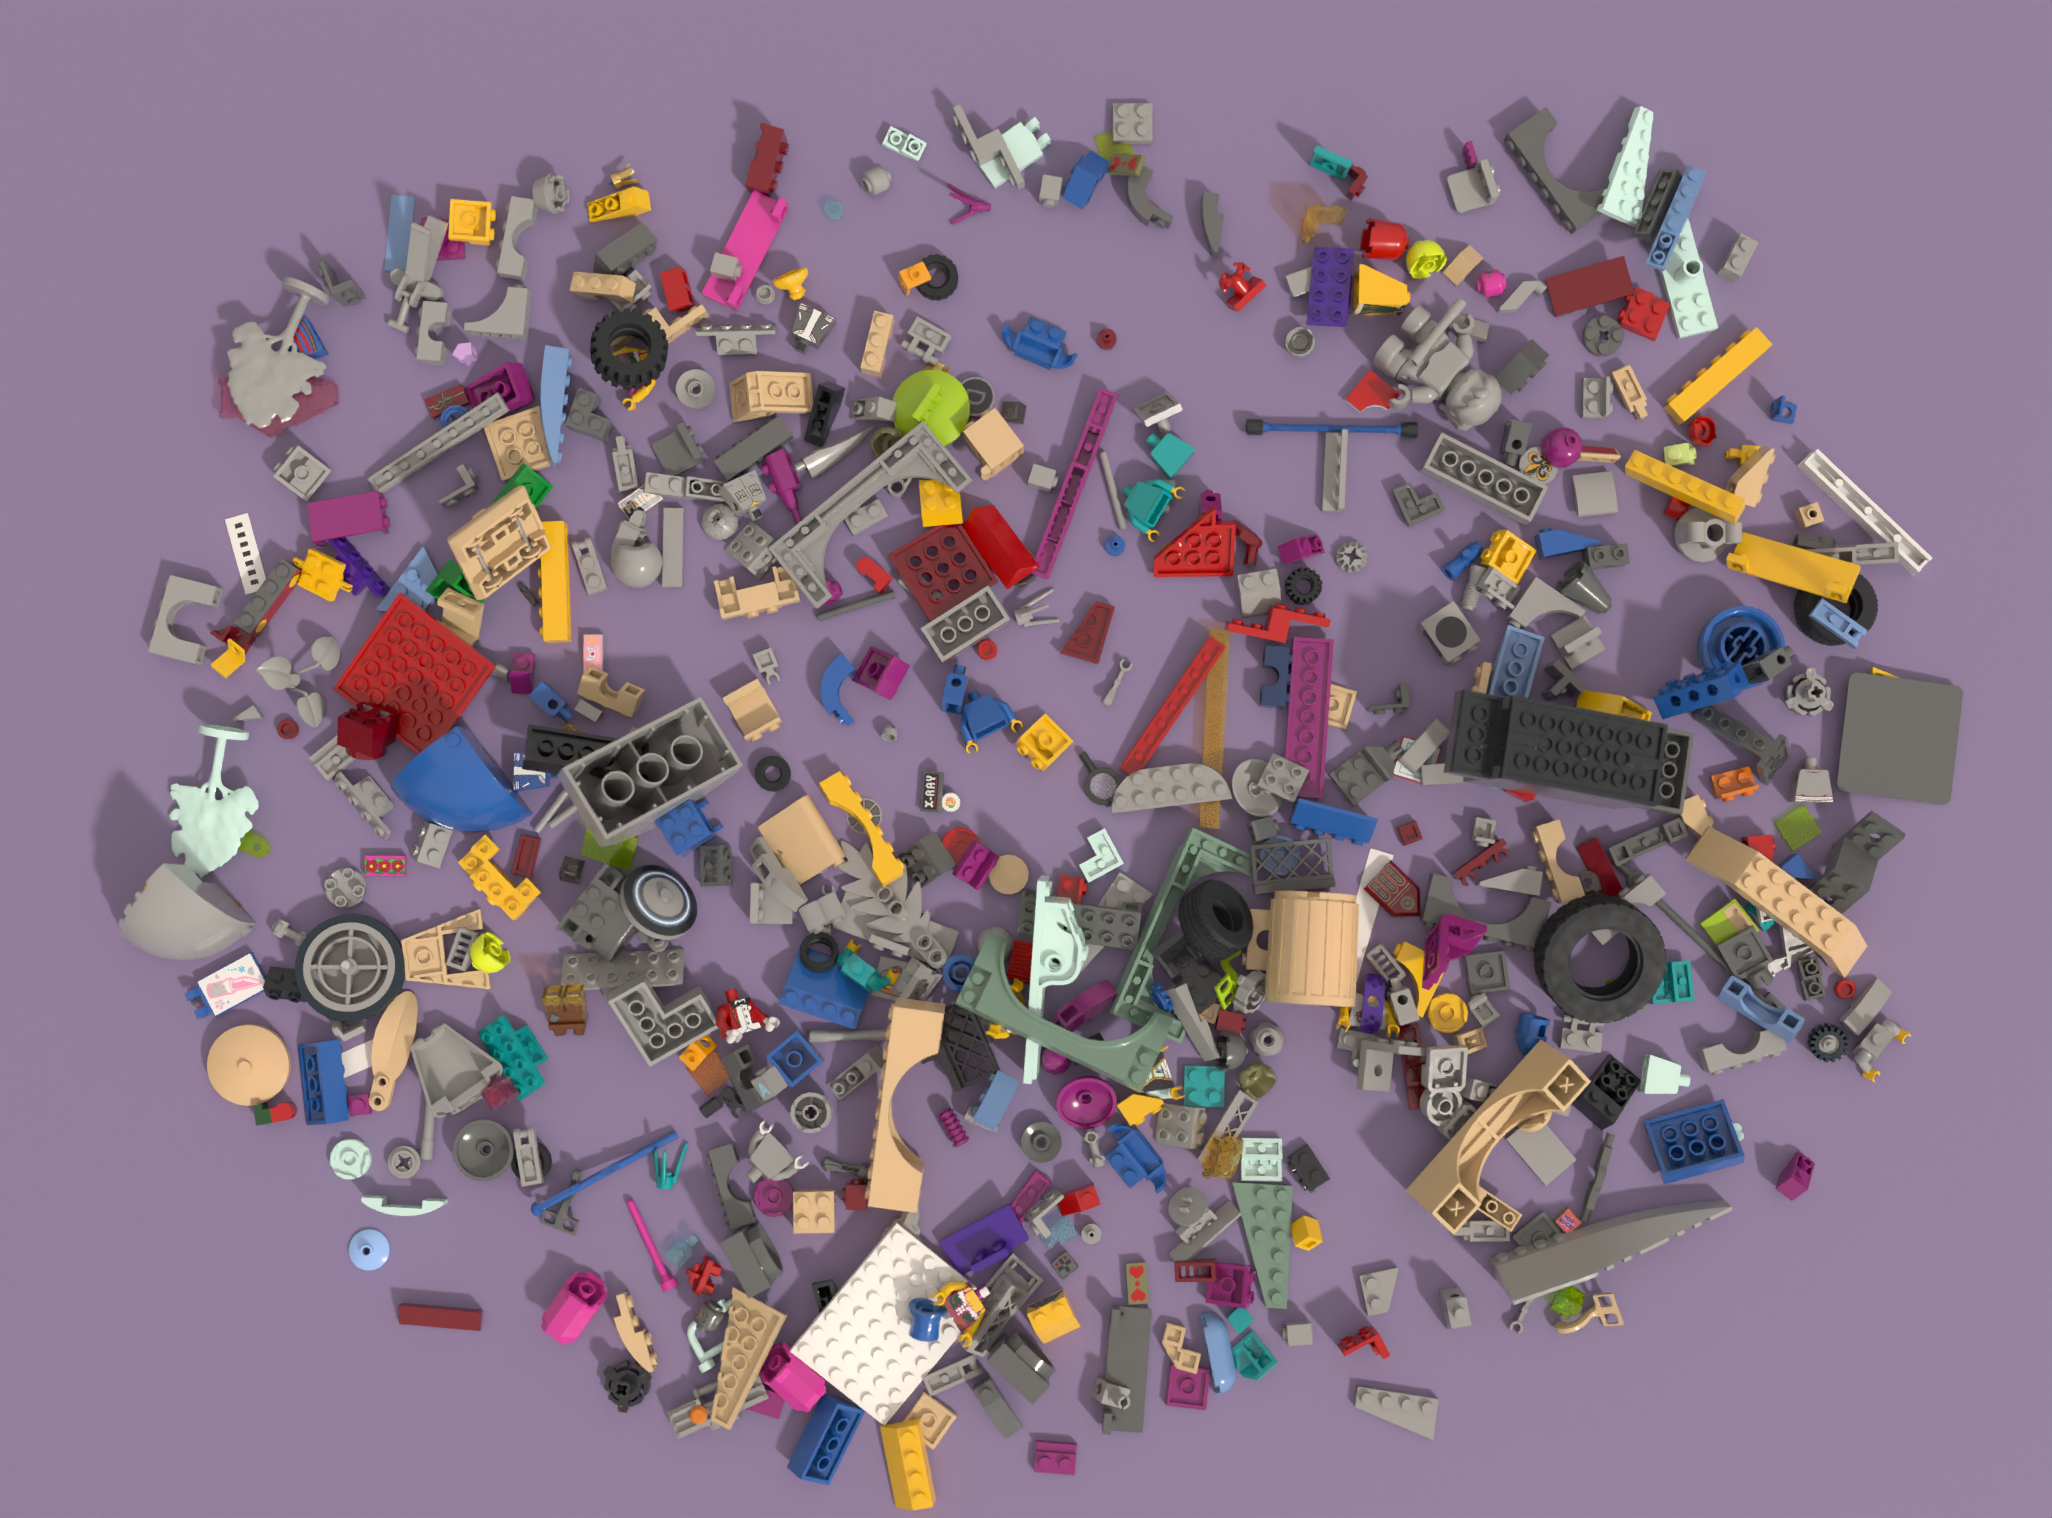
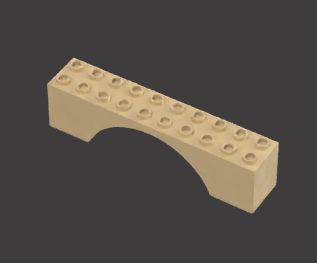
M898 997L895 1003H891L888 1020H892V1023H889L886 1032V1040H889V1043H886L883 1060H887V1062L883 1064L880 1080H884V1082H881L878 1093V1100L882 1101L878 1103L875 1120H879V1122H876L874 1127L873 1140L876 1141L873 1142L870 1159L874 1161H871L868 1179L870 1180L868 1181L865 1199H869L868 1206L917 1213L925 1161L911 1152L900 1138L892 1115V1096L897 1083L907 1070L920 1060L938 1054L945 1004Z
M1540 1040L1405 1191L1427 1213L1455 1235L1481 1205L1479 1198L1481 1171L1488 1155L1498 1141L1512 1128L1526 1119L1547 1112H1564L1591 1081L1570 1058L1543 1040Z

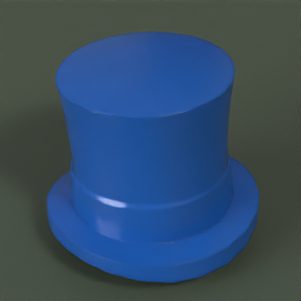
M957 954L946 961L942 970V976L949 989L961 992L975 963L973 957Z
M925 1298L911 1300L908 1305V1311L912 1314L909 1336L924 1342L937 1340L939 1338L941 1317L947 1314L944 1306L934 1305V1301Z

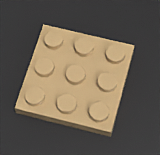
M540 406L491 422L484 427L503 482L509 481L522 463L533 471L551 466L541 427Z

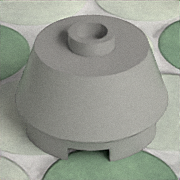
M550 173L534 182L532 190L533 200L538 208L554 214L565 211L564 206L569 204L570 192L569 187L564 186V177L562 175Z

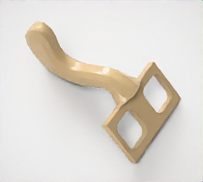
M1613 1292L1593 1294L1595 1304L1573 1322H1556L1554 1325L1556 1332L1562 1334L1575 1332L1584 1327L1594 1316L1601 1318L1604 1327L1624 1325ZM1608 1296L1612 1305H1601L1598 1297ZM1604 1314H1616L1619 1322H1607Z

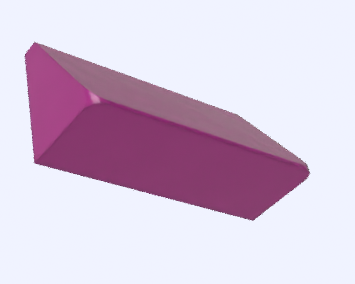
M766 1390L769 1396L768 1399L746 1408V1410L779 1419L785 1400L776 1392Z

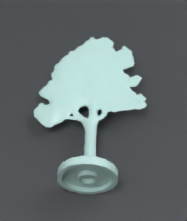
M199 724V733L217 737L211 777L201 788L183 786L178 783L171 785L172 791L170 795L172 800L176 799L180 809L175 808L169 817L172 821L178 820L182 826V830L173 831L172 851L175 857L184 853L186 859L184 865H187L194 874H199L200 878H203L204 875L215 870L218 866L222 867L232 856L236 855L237 849L241 845L240 838L244 837L245 833L252 828V822L245 816V812L248 811L250 815H253L258 809V800L251 788L245 786L232 791L224 787L221 782V769L226 740H248L250 732L243 729ZM216 787L220 789L223 795L221 800L215 799Z

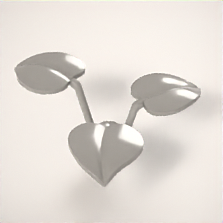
M333 636L320 637L313 642L311 656L317 662L311 666L290 672L291 663L289 660L282 656H276L265 660L255 669L270 688L274 690L290 688L291 691L303 694L304 697H300L297 700V711L302 720L312 728L318 727L326 712V703L319 693L312 692L308 695L306 691L297 688L300 683L299 674L314 669L319 665L323 670L329 671L338 664L340 649Z

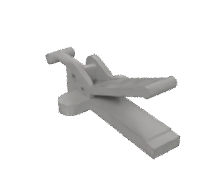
M428 215L424 226L415 222L412 223L406 270L398 268L390 273L391 281L398 285L395 300L402 301L397 320L390 319L388 326L407 334L410 327L405 325L404 322L409 307H421L424 297L433 301L440 300L443 297V288L431 282L430 279L449 223L432 215Z

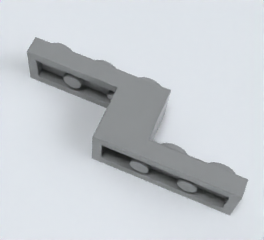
M961 105L953 107L955 115L952 118L956 126H961L963 130L960 134L964 143L970 144L971 150L969 152L973 161L977 160L981 166L999 157L1003 168L1007 167L1010 172L1007 176L1012 186L1016 185L1018 190L1024 188L1025 181L1000 130L996 129L977 139Z
M1898 542L1835 545L1834 548L1804 549L1856 565L1899 562Z

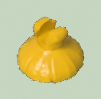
M801 267L775 278L772 283L778 289L788 290L790 298L794 301L798 300L806 292L803 289L802 283L808 276L807 267Z

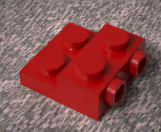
M1635 287L1633 289L1634 295L1625 297L1626 306L1620 310L1617 319L1620 320L1619 324L1622 329L1655 341L1670 303L1653 297L1654 294Z

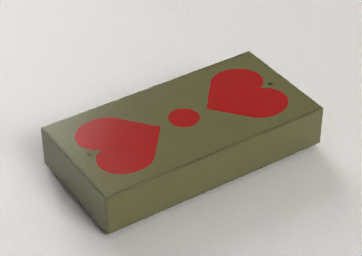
M1113 154L1107 173L1116 176H1140L1146 158L1143 155Z
M1146 1261L1127 1262L1128 1304H1148Z

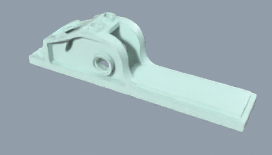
M1041 875L1037 881L1028 1009L1043 1018L1045 987L1048 985H1066L1074 981L1080 973L1083 962L1088 958L1089 945H1085L1083 931L1081 927L1079 928L1073 913L1074 907L1071 899L1050 896L1052 893V882L1049 881V876ZM1064 925L1068 927L1066 931L1063 930ZM1052 958H1057L1060 963L1053 962ZM1027 1038L1023 1083L1032 1084L1033 1079H1037L1039 1074L1041 1045Z

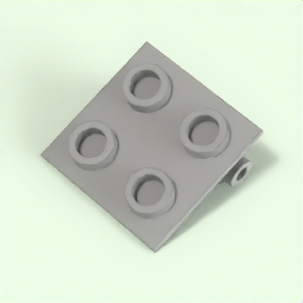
M1273 753L1257 786L1261 787V793L1265 796L1274 793L1294 803L1309 770Z

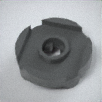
M1606 315L1591 320L1583 331L1584 347L1595 356L1612 355L1619 349L1624 339V332L1620 324ZM1599 332L1607 334V341L1604 339L1599 340Z

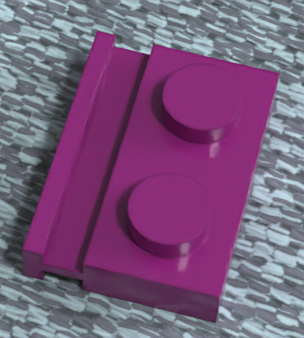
M1036 1440L1034 1472L1075 1475L1077 1443Z

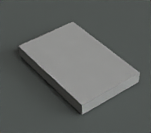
M1547 1124L1535 1132H1524L1517 1128L1505 1138L1545 1186L1576 1161V1158Z

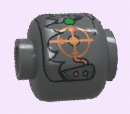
M712 1300L701 1303L693 1317L697 1324L696 1328L704 1333L715 1331L724 1318L723 1307Z

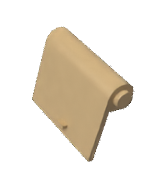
M809 795L800 798L758 826L759 831L764 836L782 868L789 867L799 886L827 867L833 865L836 868L845 862L843 858L846 857V854Z

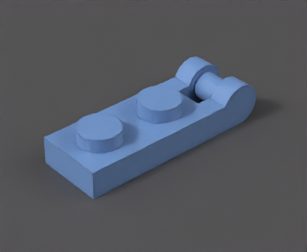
M1823 598L1818 601L1808 615L1854 649L1858 646L1859 639L1867 633L1865 628ZM1851 629L1854 632L1852 636L1848 634Z

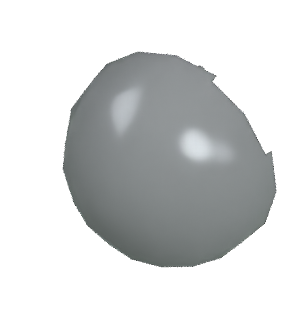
M645 543L639 547H630L626 544L616 547L612 553L610 564L613 574L620 583L631 588H644L656 581L661 573L663 560L660 551L652 543Z

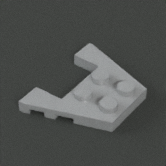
M1756 907L1759 922L1763 923L1773 920ZM1780 924L1779 930L1783 954L1772 957L1773 962L1768 965V969L1773 977L1780 970H1786L1791 967V964L1799 958L1802 960L1815 952Z

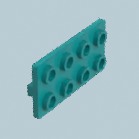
M502 1015L478 1032L492 1058L502 1065V1074L518 1101L523 1100L546 1084L536 1066L547 1061L548 1057L528 1025L514 1031L506 1016Z

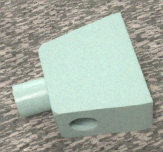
M1644 1054L1639 1092L1645 1094H1677L1678 1085L1689 1086L1690 1075L1680 1073L1681 1065L1653 1055Z

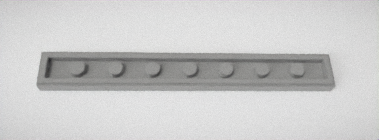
M497 392L367 479L375 491L383 494L510 411L500 393Z

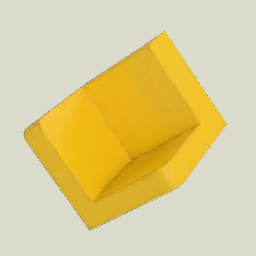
M1304 1215L1291 1224L1292 1237L1296 1247L1310 1251L1323 1242L1318 1220Z

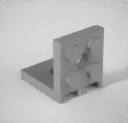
M1377 1038V1041L1362 1040L1357 1089L1390 1092L1394 1053L1425 1056L1426 1048L1418 1047V1043L1406 1042L1405 1044L1402 1040L1390 1039V1043L1389 1039Z

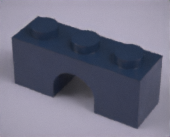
M1269 645L1264 647L1262 667L1273 669L1277 674V681L1274 685L1261 686L1259 707L1283 709L1285 704H1289L1290 692H1286L1287 684L1291 682V672H1288V664H1292L1293 653L1289 652L1290 647Z

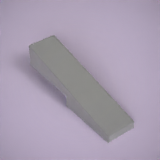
M1187 984L1165 990L1173 1002L1175 1014L1203 1061L1219 1058L1220 1055L1207 1020L1199 1019Z

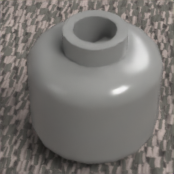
M875 166L863 173L861 185L866 193L875 196L889 189L891 175L888 170H884L881 166Z

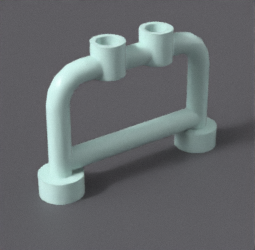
M723 1298L717 1302L723 1307V1313L729 1310L732 1299L725 1301ZM693 1321L687 1329V1337L701 1362L698 1368L701 1373H704L716 1365L712 1357L722 1352L724 1341L704 1352L695 1336L697 1324Z

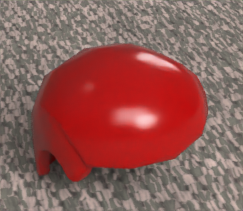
M1697 416L1690 422L1687 430L1690 441L1699 446L1712 445L1711 442L1717 438L1714 420L1709 416Z

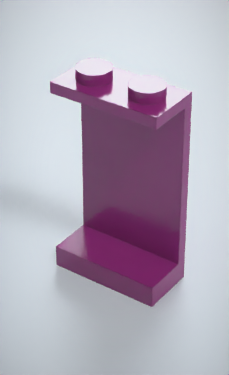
M379 491L307 503L312 542L317 546L326 545V540L375 531H381L385 535L389 534L388 527L391 524L385 508H388L386 497Z

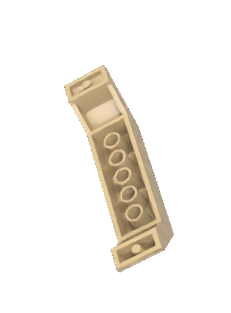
M1711 827L1706 829L1685 858L1686 861L1698 870L1728 885L1821 955L1827 963V967L1842 978L1847 976L1867 947L1856 925L1760 852Z

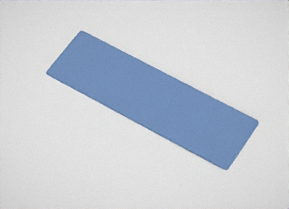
M391 195L385 271H392L398 268L406 270L413 221L414 196Z

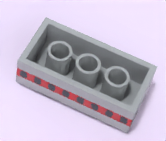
M987 586L923 626L921 631L941 663L945 664L1008 624L1010 618L990 587Z

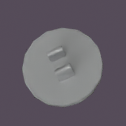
M1193 1187L1178 1190L1169 1202L1168 1211L1170 1217L1176 1224L1183 1227L1197 1224L1207 1211L1205 1195L1199 1189Z

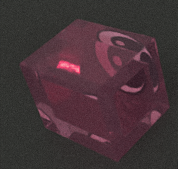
M508 1077L496 1083L481 1095L490 1110L493 1111L509 1102L519 1093Z

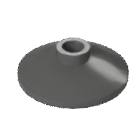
M1035 1122L1029 1125L1023 1132L1021 1138L1022 1150L1032 1161L1039 1163L1051 1161L1058 1155L1061 1149V1135L1057 1128L1050 1123ZM1039 1138L1045 1139V1143L1043 1145H1039L1037 1143V1140Z

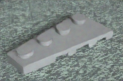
M1357 1385L1354 1402L1356 1408L1431 1440L1434 1438L1439 1401L1437 1397Z

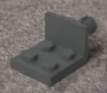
M1394 740L1386 748L1367 746L1329 774L1352 806H1355L1382 784L1393 778L1394 761L1401 754L1405 753L1403 747L1394 752V749L1401 745L1397 740Z

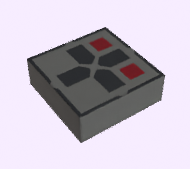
M1066 1250L1050 1262L1062 1279L1079 1267Z

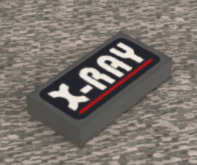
M923 771L921 811L941 812L944 772Z

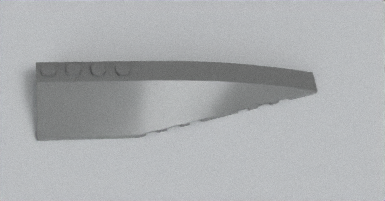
M1724 1199L1643 1210L1597 1222L1569 1233H1558L1549 1238V1241L1537 1240L1534 1244L1519 1246L1513 1251L1497 1254L1495 1257L1490 1258L1496 1281L1515 1305L1598 1276V1271L1604 1268L1606 1271L1615 1268L1614 1263L1618 1261L1627 1262L1632 1259L1633 1254H1644L1668 1242V1237L1674 1234L1677 1237L1685 1234L1684 1229L1688 1227L1697 1228L1702 1225L1705 1219L1711 1221L1732 1211V1206Z

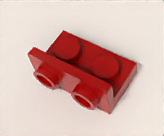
M1060 874L1056 897H1067L1074 903H1081V896L1086 895L1087 883H1084V878Z

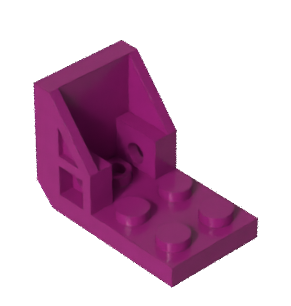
M1450 913L1441 917L1425 939L1422 988L1430 990L1434 984H1437L1441 974L1447 971L1449 961L1470 954L1487 932V925Z

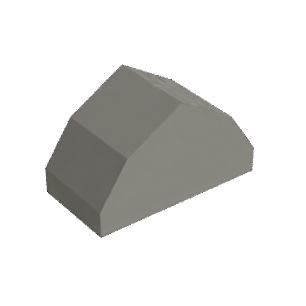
M699 697L563 767L557 777L600 846H610L658 826L655 822L657 819L688 800L697 801L736 774L743 764L706 704ZM644 743H648V753L640 757L638 751ZM614 758L617 760L622 771H624L610 772L603 780L588 773L596 767L605 768ZM640 774L647 775V779L645 780Z

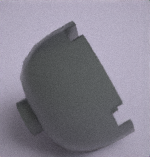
M1217 1031L1218 1037L1213 1038L1220 1055L1217 1058L1218 1065H1215L1219 1071L1237 1069L1248 1055L1247 1044L1235 1032Z

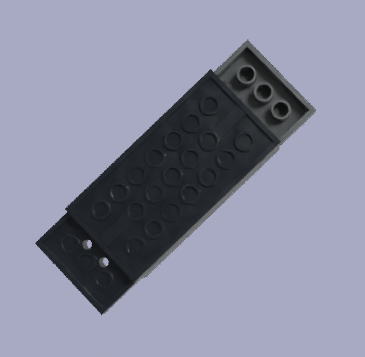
M1470 690L1455 691L1443 773L1463 776V782L1605 808H1639L1666 814H1683L1694 733L1670 729L1668 724L1516 695L1501 697Z

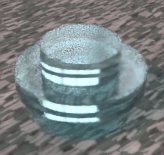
M833 200L825 205L824 213L829 220L836 221L843 216L844 208L840 202Z

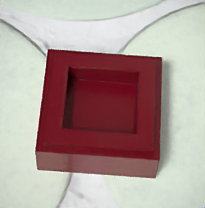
M1416 820L1396 827L1403 846L1423 839Z

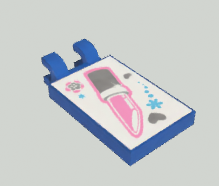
M250 952L196 981L199 987L185 993L188 1001H194L199 997L202 998L205 1006L194 1011L197 1019L204 1018L211 1013L218 1017L264 992L263 985L266 976L254 953Z

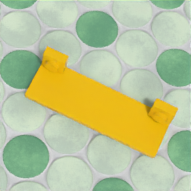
M1745 532L1742 533V543L1737 544L1734 553L1729 552L1726 558L1728 569L1847 603L1861 569L1860 565Z

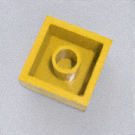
M919 480L923 527L962 524L960 492L957 494L950 487L935 480Z

